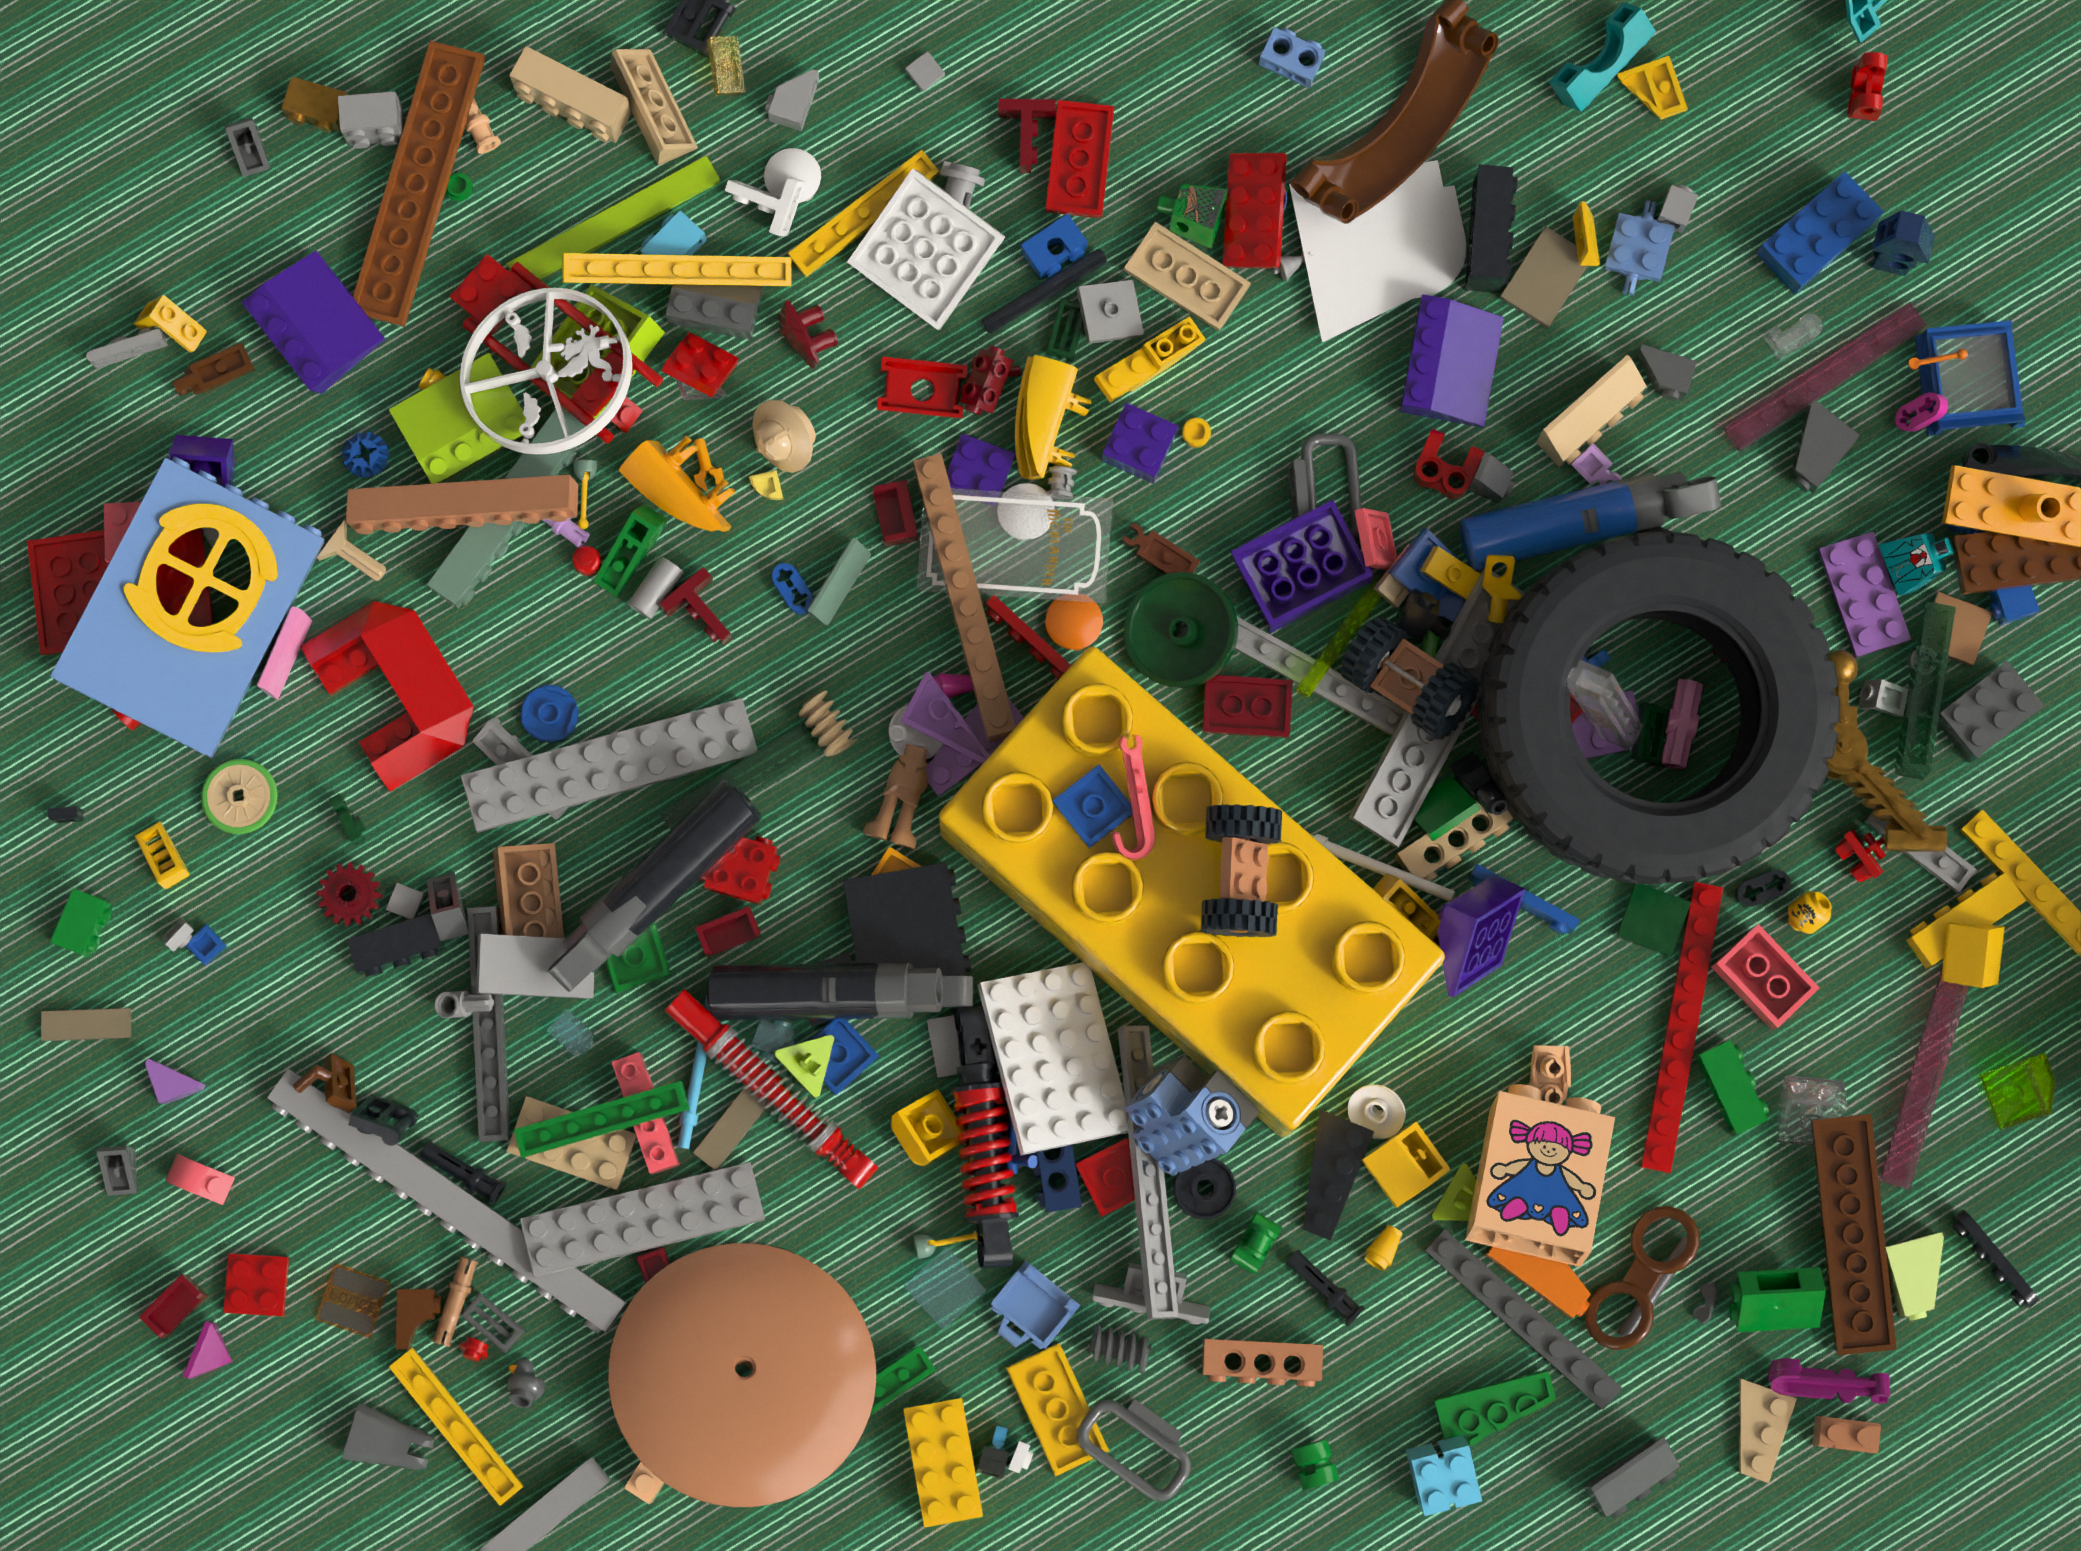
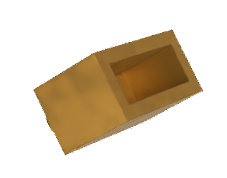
M291 77L282 110L285 116L288 117L287 119L295 124L304 125L307 122L314 124L315 128L330 133L332 130L340 132L338 96L348 94L342 90Z

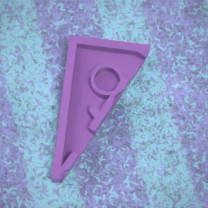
M925 672L900 722L983 764L990 756L931 674Z

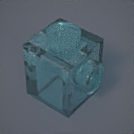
M761 1020L751 1045L753 1049L762 1052L760 1057L777 1063L778 1060L774 1056V1051L798 1043V1039L794 1038L796 1033L790 1030V1023L782 1020H775L774 1023Z

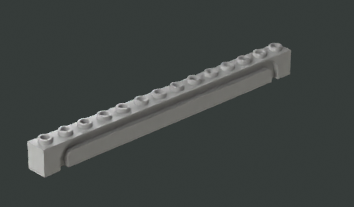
M290 1069L286 1070L267 1097L274 1102L271 1108L284 1117L288 1113L298 1119L295 1124L307 1133H310L312 1129L321 1135L320 1142L332 1150L336 1146L346 1152L343 1158L358 1167L362 1163L368 1167L369 1171L367 1174L379 1183H382L385 1179L394 1185L391 1189L392 1192L404 1200L409 1196L418 1203L415 1208L430 1217L434 1213L442 1220L439 1224L448 1231L454 1233L457 1229L466 1235L463 1239L464 1242L476 1250L481 1246L490 1253L487 1257L497 1265L502 1267L506 1263L514 1270L511 1274L526 1284L530 1280L538 1285L535 1291L546 1299L551 1300L554 1296L562 1302L560 1308L569 1315L575 1317L578 1313L587 1319L584 1325L597 1334L601 1330L609 1332L628 1303L577 1267L534 1278L522 1229L398 1143L393 1146L386 1145L382 1137L374 1134H364L359 1132L357 1128L349 1126L350 1116L353 1112L347 1113L331 1106L326 1102L325 1093L312 1084L302 1093L297 1092L293 1084L301 1076Z

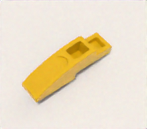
M1189 316L1146 342L1138 351L1096 375L1094 381L1111 403L1125 393L1133 392L1174 365L1201 345L1206 339Z

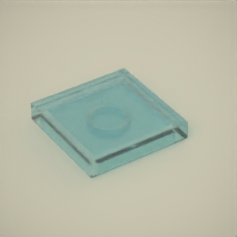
M948 1247L941 1251L904 1285L905 1289L942 1330L987 1291Z

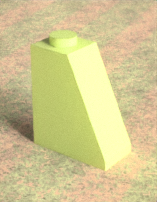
M1942 1232L1886 1247L1889 1282L1899 1317L1908 1316L1909 1320L1913 1321L1927 1317L1926 1311L1934 1309L1944 1240Z

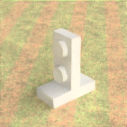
M787 178L781 197L737 180H728L725 191L733 194L732 199L748 204L750 200L759 204V210L771 214L775 212L769 232L778 236H788L806 182L796 178Z

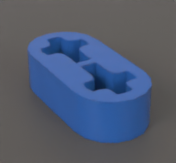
M788 563L777 565L772 572L774 586L793 613L797 615L807 614L808 608L813 601L810 590L792 565ZM783 570L786 574L792 573L790 580L793 586L790 588L786 582L781 581L779 583L777 581L780 579L779 573ZM796 590L801 597H808L805 600L806 606L803 608L800 605H793L796 602L793 592Z

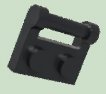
M681 0L664 30V35L695 50L701 56L709 58L713 51L711 48L727 18L732 17L736 8L724 0ZM714 7L718 10V13L701 42L695 39L711 8Z
M371 1094L351 1114L348 1125L357 1128L361 1133L382 1137L386 1145L393 1146L399 1142L401 1134L407 1128H411L417 1123L418 1115L413 1109ZM392 1118L398 1119L393 1126L387 1124Z

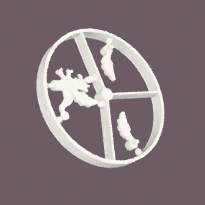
M566 288L532 290L502 303L479 324L472 334L461 363L460 386L462 397L470 415L478 426L498 444L526 454L561 452L589 440L600 432L615 416L630 386L632 354L622 327L612 313L596 299L579 291ZM554 299L574 300L599 310L615 325L618 336L609 338L606 335L596 338L595 335L599 331V327L593 328L590 325L591 332L589 336L585 335L583 328L581 331H576L577 335L582 336L580 341L574 340V343H571L572 338L570 337L567 338L566 345L562 343L552 344ZM546 300L543 360L537 363L536 368L470 383L472 363L481 343L492 328L503 318L515 330L514 339L517 343L519 357L523 358L525 356L526 350L530 348L529 342L532 337L529 335V330L520 324L521 320L514 311L528 304ZM619 341L623 348V369L621 374L613 375L610 364L600 358L599 350L611 348V344ZM563 351L561 356H565V360L570 362L556 374L554 367L551 365V352ZM590 361L592 366L606 370L602 374L604 381L608 382L612 379V381L619 382L612 399L601 414L589 425L570 435L553 382H556L559 377L569 376L572 378L576 374L582 373ZM541 377L544 381H547L565 438L547 443H529V438H533L535 434L532 426L539 420L541 408L537 405L536 398H531L525 392L523 394L525 404L523 414L526 417V421L519 428L524 439L521 442L506 439L491 431L480 421L472 404L470 393Z

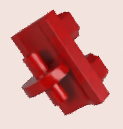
M1852 829L1844 835L1845 838L1834 848L1842 860H1845L1855 852L1862 862L1850 870L1858 883L1872 876L1876 878L1884 872L1871 854L1873 851L1879 860L1887 856L1880 847L1884 844V837L1876 841L1870 832L1863 836L1869 847H1866L1855 830Z

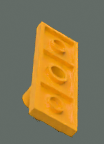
M1954 465L1951 466L1942 523L2081 548V488Z

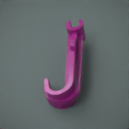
M1781 1358L1770 1362L1768 1381L1771 1384V1389L1780 1395L1833 1399L1838 1395V1398L1845 1403L1852 1402L1855 1396L1870 1397L1872 1402L1878 1404L1888 1403V1397H1890V1375L1886 1373H1875L1870 1378L1856 1377L1855 1373L1847 1368L1840 1370L1838 1375L1833 1370L1801 1368L1800 1359Z

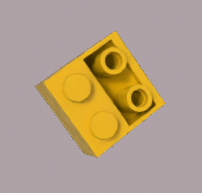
M1417 1122L1404 1127L1361 1160L1395 1208L1429 1187L1451 1170Z

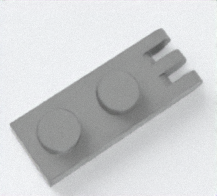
M151 327L139 331V335L128 338L123 336L115 338L111 341V344L87 352L86 358L95 368H101L166 347L168 344L163 332L159 328Z

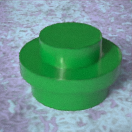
M463 173L450 175L445 192L451 200L457 202L468 199L473 192L471 179Z

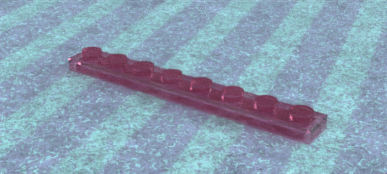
M1911 302L1907 303L1725 426L1723 430L1739 452L1743 451L1811 405L1814 400H1818L1916 334L1927 324Z
M1942 968L1879 1180L1880 1182L1905 1190H1910L1969 988L1967 985L1941 981Z

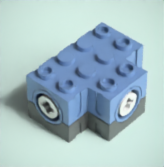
M1185 1055L1156 1068L1144 1085L1124 1107L1130 1114L1131 1120L1139 1125L1131 1136L1137 1140L1138 1146L1158 1161V1166L1171 1176L1188 1170L1192 1166L1195 1167L1202 1164L1206 1160L1209 1161L1216 1158L1220 1154L1227 1153L1260 1112L1219 1069L1212 1074L1204 1075Z

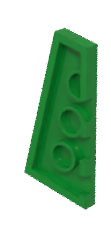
M1547 1369L1433 1399L1443 1440L1463 1435L1471 1446L1489 1434L1507 1427L1509 1423L1520 1417L1523 1418L1556 1400Z

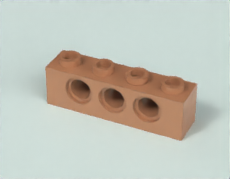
M1203 1339L1202 1375H1208V1381L1226 1382V1376L1238 1377V1383L1255 1384L1256 1378H1267V1384L1285 1385V1379L1297 1380V1386L1315 1387V1381H1322L1323 1345ZM1229 1353H1236L1241 1359V1364L1236 1370H1229L1225 1366L1224 1360ZM1260 1354H1264L1270 1359V1367L1265 1372L1258 1371L1254 1366V1360ZM1288 1356H1295L1299 1360L1300 1367L1295 1373H1289L1284 1368V1361Z

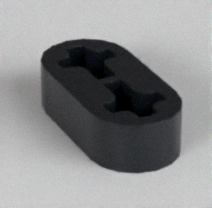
M1773 870L1747 880L1736 889V900L1741 906L1750 908L1780 897L1789 890L1790 878L1784 871ZM1772 876H1775L1777 880L1782 879L1781 891H1778L1776 887L1766 890L1765 885L1773 881ZM1747 886L1750 890L1760 888L1761 893L1753 897V902L1749 898L1744 899L1742 895L1746 892L1745 887Z

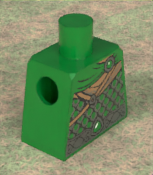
M1184 184L1180 188L1177 199L1163 195L1160 196L1157 212L1171 215L1170 231L1172 233L1212 248L1225 210L1228 190Z

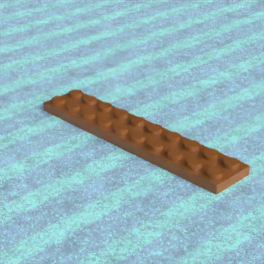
M433 41L429 42L353 295L370 319L401 327L406 325L486 57L482 53Z

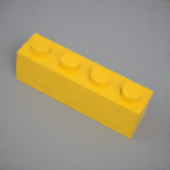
M1995 872L1980 881L1983 887L1976 892L1972 889L1967 890L1957 897L1960 903L1953 908H1950L1948 905L1944 906L1933 914L1936 918L1928 925L1923 921L1910 930L1912 936L1906 939V942L1926 969L1944 958L1947 923L1992 925L2026 901L2006 872L1999 876Z

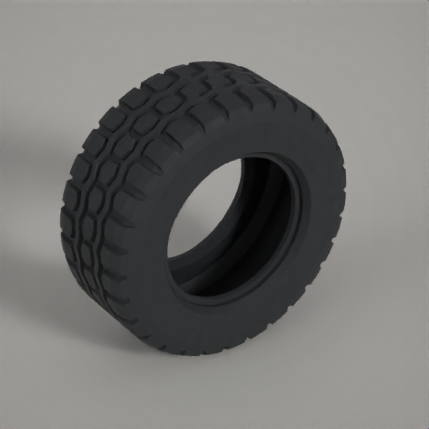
M1646 532L1631 537L1615 538L1589 548L1550 571L1526 591L1525 595L1514 604L1504 618L1502 627L1497 630L1488 649V660L1483 664L1479 681L1481 696L1477 697V722L1480 723L1481 732L1478 733L1482 756L1487 757L1489 764L1487 771L1493 782L1504 793L1507 810L1515 820H1520L1524 825L1523 830L1540 846L1545 845L1550 849V853L1569 865H1576L1582 871L1602 878L1608 877L1625 883L1665 884L1707 878L1727 872L1735 866H1741L1761 855L1765 848L1775 845L1790 831L1791 824L1798 822L1812 804L1811 797L1813 792H1819L1829 771L1826 765L1827 759L1833 758L1838 733L1834 731V723L1840 721V698L1835 696L1834 688L1838 686V679L1834 662L1828 661L1826 655L1830 651L1821 628L1814 627L1812 623L1814 615L1801 597L1795 599L1791 594L1792 587L1775 571L1768 573L1765 570V564L1745 551L1739 554L1734 551L1732 545L1719 540L1708 538L1705 541L1700 539L1698 535L1673 532L1670 535L1663 534L1662 532ZM1636 619H1657L1681 625L1695 632L1710 643L1720 654L1731 671L1737 686L1741 709L1740 727L1736 744L1729 760L1716 778L1706 787L1687 799L1676 803L1644 801L1614 788L1590 766L1574 736L1570 716V695L1577 668L1594 641L1610 627L1620 622Z

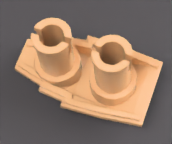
M1533 1045L1530 1086L1543 1091V1101L1562 1105L1563 1100L1567 1099L1568 1087H1571L1569 1046Z

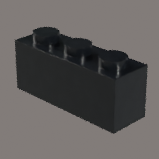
M431 913L347 939L356 972L360 975L365 974L366 978L378 976L383 973L382 969L393 966L394 969L411 965L410 960L422 957L424 961L438 957V951L445 949L443 941H440Z

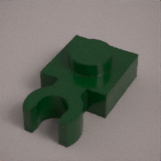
M340 794L330 798L329 800L351 842L357 845L366 840L362 833L366 828L359 815L353 817Z

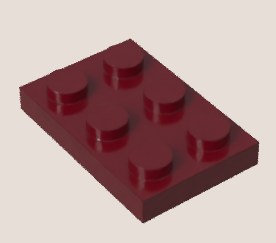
M1216 675L1205 682L1202 733L1289 739L1293 680Z

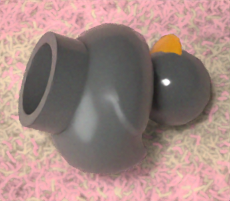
M522 1358L517 1360L514 1365L509 1366V1370L513 1374L507 1381V1388L510 1392L509 1401L513 1405L520 1408H529L532 1406L533 1401L542 1397L545 1383L542 1378L538 1379L532 1375L534 1371L532 1362Z

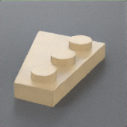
M1739 1378V1473L1769 1483L1797 1398L1780 1395L1772 1389Z

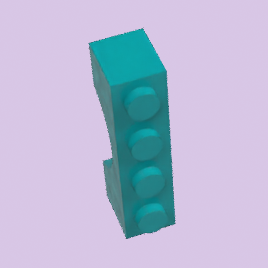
M1623 2L1605 21L1606 39L1599 55L1590 63L1582 66L1567 62L1549 81L1563 105L1582 112L1656 33L1642 8Z

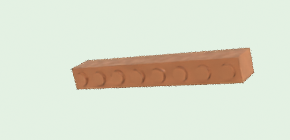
M570 475L348 489L346 522L360 534H371L373 530H384L394 533L400 532L404 528L424 531L428 530V527L435 526L444 529H453L456 525L482 527L484 523L510 525L513 521L535 524L544 519L564 522L567 521V518L577 517L578 484Z

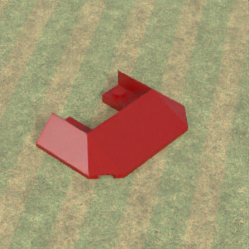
M374 601L300 646L310 666L315 670L330 695L380 666L403 703L407 713L359 742L371 761V765L389 792H392L465 747L468 736L467 732L475 707L415 610Z

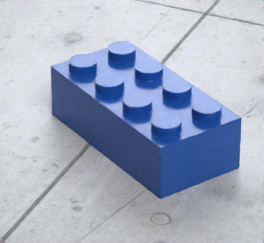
M1844 171L1762 244L1756 254L1796 295L1873 226L1884 211Z

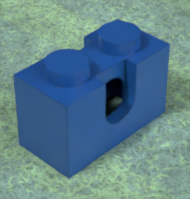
M1066 214L1021 244V254L1039 279L1045 276L1048 278L1054 276L1062 269L1060 266L1068 259L1071 262H1075L1086 253L1084 250L1087 249L1086 238L1069 214ZM1057 244L1063 248V252L1053 255L1048 248L1051 245Z

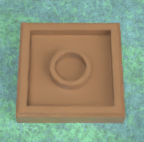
M1938 592L1936 593L1918 647L1931 648L1939 655L1972 667L1993 612Z

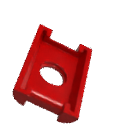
M882 357L881 372H886L887 375L884 398L878 397L877 410L962 419L964 406L958 405L960 380L966 381L968 365ZM917 380H927L933 386V395L926 401L916 400L911 394V386Z

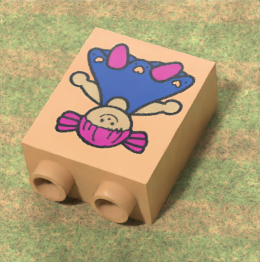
M1523 1084L1509 1086L1508 1093L1499 1091L1490 1107L1465 1240L1581 1267L1592 1250L1615 1117L1600 1114L1601 1105L1593 1100L1577 1097L1568 1098L1564 1106L1543 1101L1544 1093L1536 1087Z

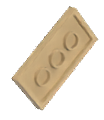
M1157 222L1153 224L1124 267L1126 273L1218 332H1220L1251 285L1249 281Z
M526 1096L515 1129L572 1112ZM622 1129L525 1157V1159L618 1190L637 1135ZM513 1132L506 1152L521 1157Z

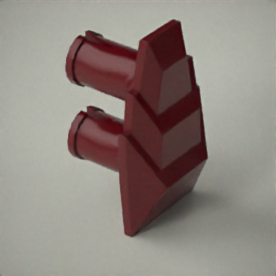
M789 300L785 301L778 314L780 333L789 341L791 347L803 358L805 363L812 369H815L819 362L817 353L837 346V336L832 329H827V331L809 337L806 328L816 323H821L824 320L821 307L815 304L813 307L797 313Z

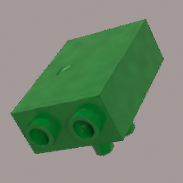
M1821 1268L1738 1272L1736 1284L1731 1286L1733 1303H1729V1317L1731 1321H1735L1737 1332L1820 1328L1826 1292Z

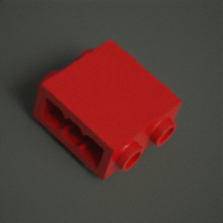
M756 836V840L743 837L701 877V881L705 882V890L761 906L763 899H769L773 883H769L771 872H777L781 856L777 855V847L772 846V840Z

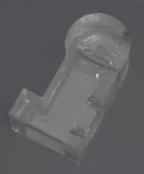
M1808 313L1803 315L1796 325L1783 332L1778 326L1774 327L1766 333L1764 339L1777 360L1780 361L1813 342L1821 333L1823 323L1817 315Z

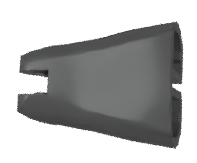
M359 1403L342 1459L414 1470L426 1469L429 1459L417 1454L408 1453L410 1443H414L417 1446L433 1448L435 1439L421 1429L407 1425L376 1409Z

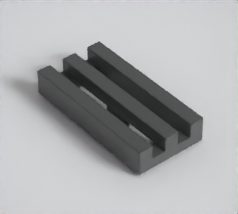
M479 1293L461 1314L466 1321L504 1353H507L526 1331L482 1293ZM480 1301L516 1332L512 1335L478 1306ZM474 1310L508 1339L507 1343L504 1344L474 1319L470 1313Z

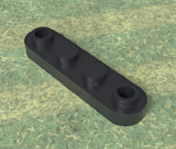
M1963 1209L1957 1212L1952 1217L1954 1221L1952 1227L1961 1238L1964 1239L1966 1237L1973 1245L1971 1247L1972 1252L1980 1261L1986 1260L1992 1268L1990 1271L1991 1275L2001 1285L2005 1283L2011 1290L2009 1295L2015 1304L2020 1308L2025 1306L2030 1309L2039 1301L2032 1288L1976 1221Z

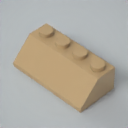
M1627 354L1541 432L1536 443L1558 467L1565 462L1570 465L1582 454L1579 451L1580 448L1586 443L1590 446L1603 435L1600 431L1607 424L1613 427L1622 419L1623 415L1621 412L1627 406L1633 409L1644 399L1642 393L1647 386L1629 355Z

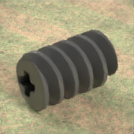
M1097 1324L1093 1331L1087 1356L1090 1352H1093L1094 1361L1097 1362L1104 1355L1105 1364L1107 1365L1110 1364L1113 1358H1116L1118 1368L1127 1361L1129 1371H1132L1135 1365L1139 1364V1372L1143 1374L1152 1343L1148 1346L1147 1336H1142L1137 1343L1135 1333H1131L1127 1340H1125L1124 1330H1119L1114 1337L1112 1327H1108L1103 1334L1101 1324Z

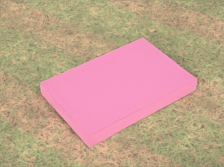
M294 606L288 612L257 683L261 690L275 699H279L300 651V646L303 644L312 623L310 617L303 610Z

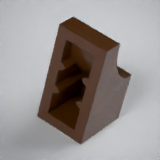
M397 1289L396 1349H411L418 1329L425 1322L436 1320V1313H441V1296H436L437 1290Z

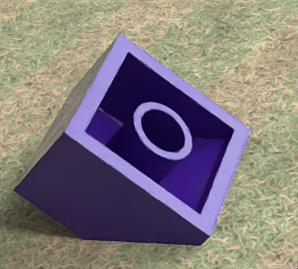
M175 435L168 453L169 460L172 461L173 457H177L190 464L191 471L198 474L202 470L214 476L215 480H217L216 484L224 488L226 484H233L235 465L233 439Z

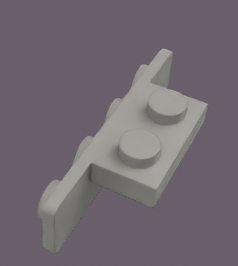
M1129 1263L1124 1289L1095 1284L1092 1300L1106 1307L1116 1305L1126 1307L1128 1310L1136 1313L1146 1312L1142 1265ZM1174 1272L1179 1314L1177 1318L1185 1319L1186 1322L1191 1324H1208L1210 1307L1182 1301L1187 1274Z

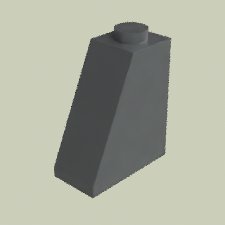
M1816 400L1806 410L1790 474L1795 479L1794 483L1797 487L1806 492L1809 490L1811 493H1814L1860 436Z

